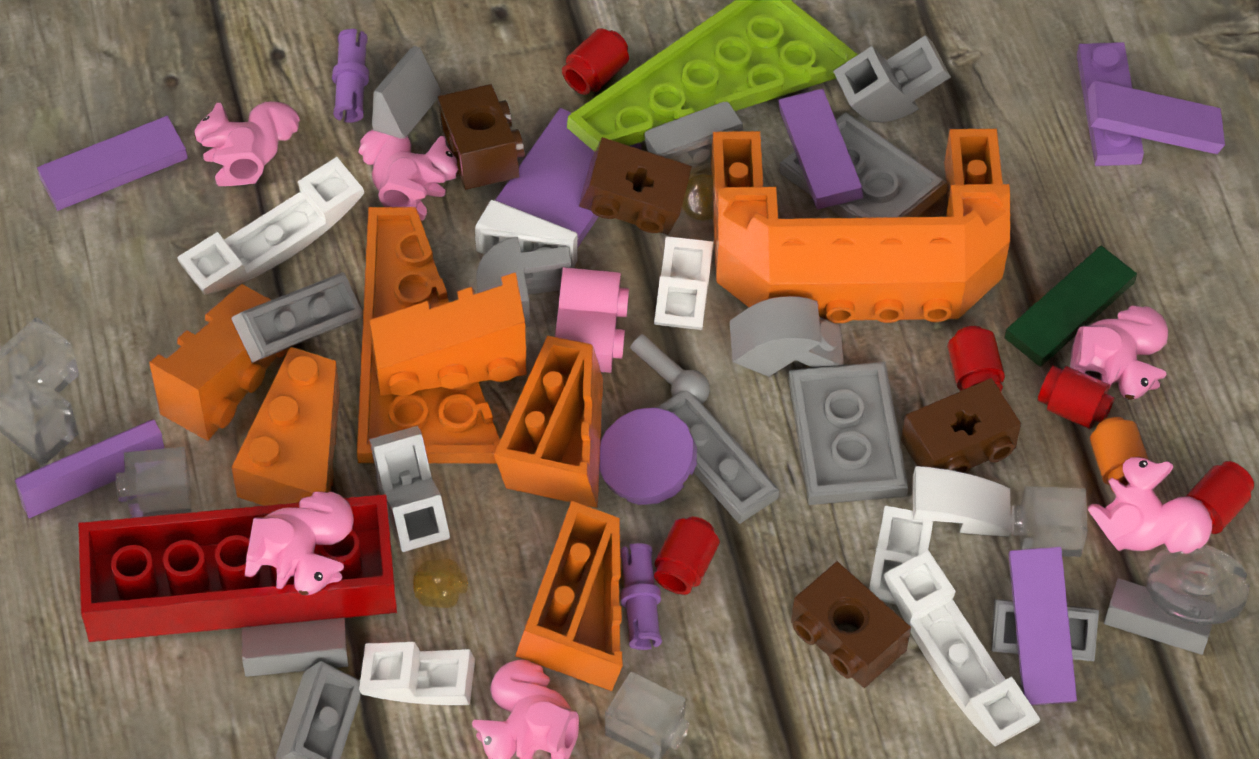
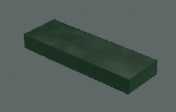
M1101 245L1006 329L1004 338L1041 367L1076 336L1080 327L1091 323L1135 283L1137 273Z

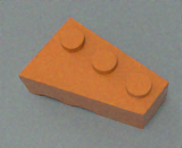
M516 272L502 276L503 285L475 294L472 287L457 291L459 300L431 308V304L426 301L371 319L372 348L380 396L389 394L405 396L417 390L439 387L455 389L467 383L488 380L504 382L516 376L526 375L525 318Z
M293 347L289 348L232 465L238 498L265 506L297 503L302 498L312 496L314 492H331L340 397L335 360Z

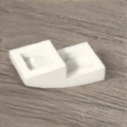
M666 236L654 325L703 329L713 254L712 241Z
M916 466L913 474V520L960 523V533L1009 537L1011 533L1010 488L966 473Z
M885 506L869 587V590L883 602L896 604L884 578L885 573L922 554L929 548L933 521L913 520L912 510Z
M415 642L366 643L359 690L362 695L400 702L431 705H470L475 658L470 649L420 651Z

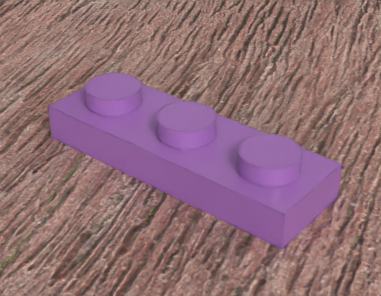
M1125 43L1079 44L1077 61L1095 166L1141 164L1144 151L1140 137L1099 129L1090 125L1087 89L1094 80L1132 88Z

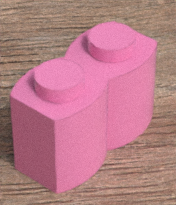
M563 267L555 337L593 344L601 372L611 373L613 358L622 359L625 330L616 329L617 317H627L629 288H620L621 273Z

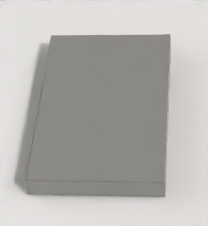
M845 112L836 119L863 191V199L828 207L842 218L917 217L947 193V181L853 116ZM794 151L780 162V173L811 195Z
M886 362L789 370L788 382L808 505L907 496L908 484Z

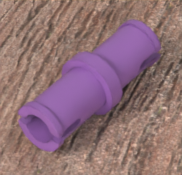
M346 29L339 33L338 63L332 70V80L336 84L333 114L340 121L343 118V110H345L344 122L347 123L357 122L363 118L364 86L369 82V70L365 66L368 37L363 31H360L358 42H356L357 29Z
M636 543L630 544L631 554H629V548L626 546L620 549L624 588L620 591L621 605L627 608L629 646L636 650L652 649L650 639L655 647L662 643L657 605L661 602L660 588L654 584L652 547L647 544Z

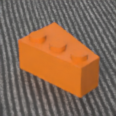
M241 284L205 314V321L209 323L199 332L193 334L186 330L178 337L177 344L181 346L168 358L158 354L149 362L160 415L206 441H209L219 428L223 429L229 425L236 413L237 405L248 392L253 393L258 389L265 377L266 369L275 358L283 357L289 350L287 348L252 363L231 319L240 312L271 301V299Z
M553 336L546 337L494 453L506 489L566 502L574 501L585 506L598 508L603 377L593 344Z
M571 501L520 640L516 657L529 660L532 663L601 688L613 690L623 666L622 651H620L622 615L621 606H619V579L621 577L620 518Z

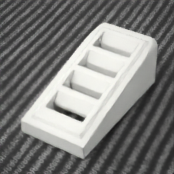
M491 200L476 224V251L486 254L496 244L518 237L521 253L533 251L541 247L559 248L568 246L571 268L577 262L576 232L501 202Z

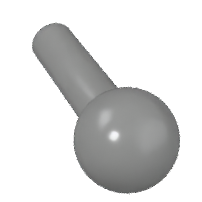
M641 334L632 343L630 349L671 384L672 397L686 390L695 395L702 404L707 400L710 393V385L707 378L701 372L683 370L644 334Z

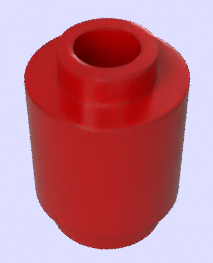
M603 28L595 30L567 56L566 64L562 67V75L567 84L582 95H587L591 91H599L628 64V45L625 39L613 30L608 31Z
M967 326L958 330L947 344L957 388L962 391L992 378L1001 392L1005 374L994 333L980 326Z
M1053 365L1043 382L1037 401L1047 405V411L1091 429L1095 421L1100 423L1107 419L1115 397L1108 395L1110 384L1069 366L1061 369Z
M1225 461L1221 465L1213 466L1185 497L1190 496L1202 502L1209 511L1212 520L1211 533L1218 534L1223 531L1250 501L1251 491L1254 489V481L1248 471L1241 465L1232 461Z
M695 516L674 521L654 562L656 568L654 578L663 588L676 594L686 595L691 592L693 587L700 585L720 544V540L714 532V527L709 522Z

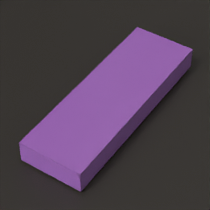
M1094 80L1087 89L1091 127L1218 154L1225 146L1221 108Z
M819 89L778 99L780 114L817 210L863 199L862 185L824 90Z
M165 116L41 165L37 169L56 210L59 211L188 158L185 146L169 117Z
M149 420L16 478V487L28 518H32L166 459L161 431L155 420Z
M1061 547L1009 551L1022 692L1031 706L1076 702L1077 696Z

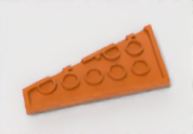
M368 207L357 438L358 463H374L369 439L418 426L423 436L428 463L497 464L494 453L501 439H499L493 422L492 412L488 402L485 401L479 382L467 383L455 389L439 387L417 390L405 396L395 394L380 396L372 348L370 320L426 301L431 304V308L449 303L416 207Z

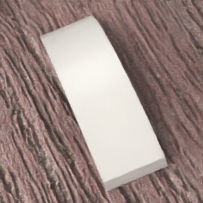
M338 157L299 180V193L231 236L223 239L216 232L177 257L179 263L204 295L244 283L288 260L323 235L356 204L364 194L363 187Z
M929 550L885 573L884 578L904 621L911 626L910 632L931 668L968 719L995 747L1039 723V716L1013 677L1004 678L953 601L956 591Z

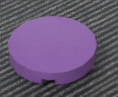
M656 407L636 409L619 417L606 430L600 443L599 469L605 483L616 495L618 494L620 497L626 498L628 502L637 505L658 504L675 496L684 487L683 483L687 480L689 474L692 476L697 465V446L686 423L674 413Z

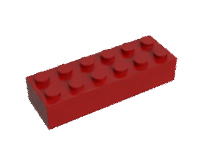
M383 494L344 498L348 501L353 511L354 522L351 532L343 540L333 545L316 544L314 554L341 562L344 565L343 570L339 571L342 579L339 582L327 584L320 591L311 595L298 593L294 585V576L288 579L282 589L276 588L277 569L274 566L262 565L256 575L252 577L245 576L246 558L253 519L264 518L268 514L282 508H299V502L78 523L81 615L89 642L397 613L387 496Z

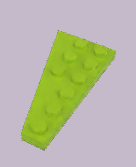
M735 0L568 116L567 129L594 152L602 137L628 146L645 141V132L649 129L722 102L730 103L734 111H738L836 79L833 71L858 54L791 0Z

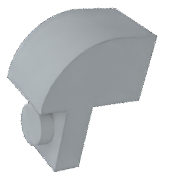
M926 35L888 60L871 46L833 71L850 106L864 119L872 122L893 121L919 110L915 102L916 99L951 78L933 42Z
M518 237L504 240L489 249L482 257L476 275L477 293L503 285L501 277L516 272L525 318V328L530 327L528 295L560 290L563 267L571 268L569 247H541L533 251L521 253Z
M791 296L772 298L752 305L729 321L732 362L768 377L794 360L813 368L844 365L840 325L819 317L818 301Z
M415 426L369 439L377 471L375 477L380 495L386 494L389 524L401 551L405 552L450 539L442 497L431 476L423 436L419 427Z

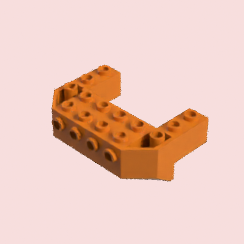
M997 129L949 130L944 160L948 198L946 217L778 219L776 187H763L760 131L713 132L711 177L716 282L747 307H751L764 300L788 296L818 301L819 317L833 323H846L851 320H878L883 323H892L898 320L942 322L947 319H959L1003 278L1010 244L1009 184L1002 183Z

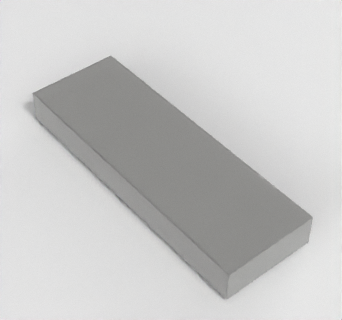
M342 272L240 312L231 319L253 363L363 317V311L345 273Z
M685 390L657 407L674 413L686 423L697 446V465L693 473L739 524L779 498L777 486L695 395Z

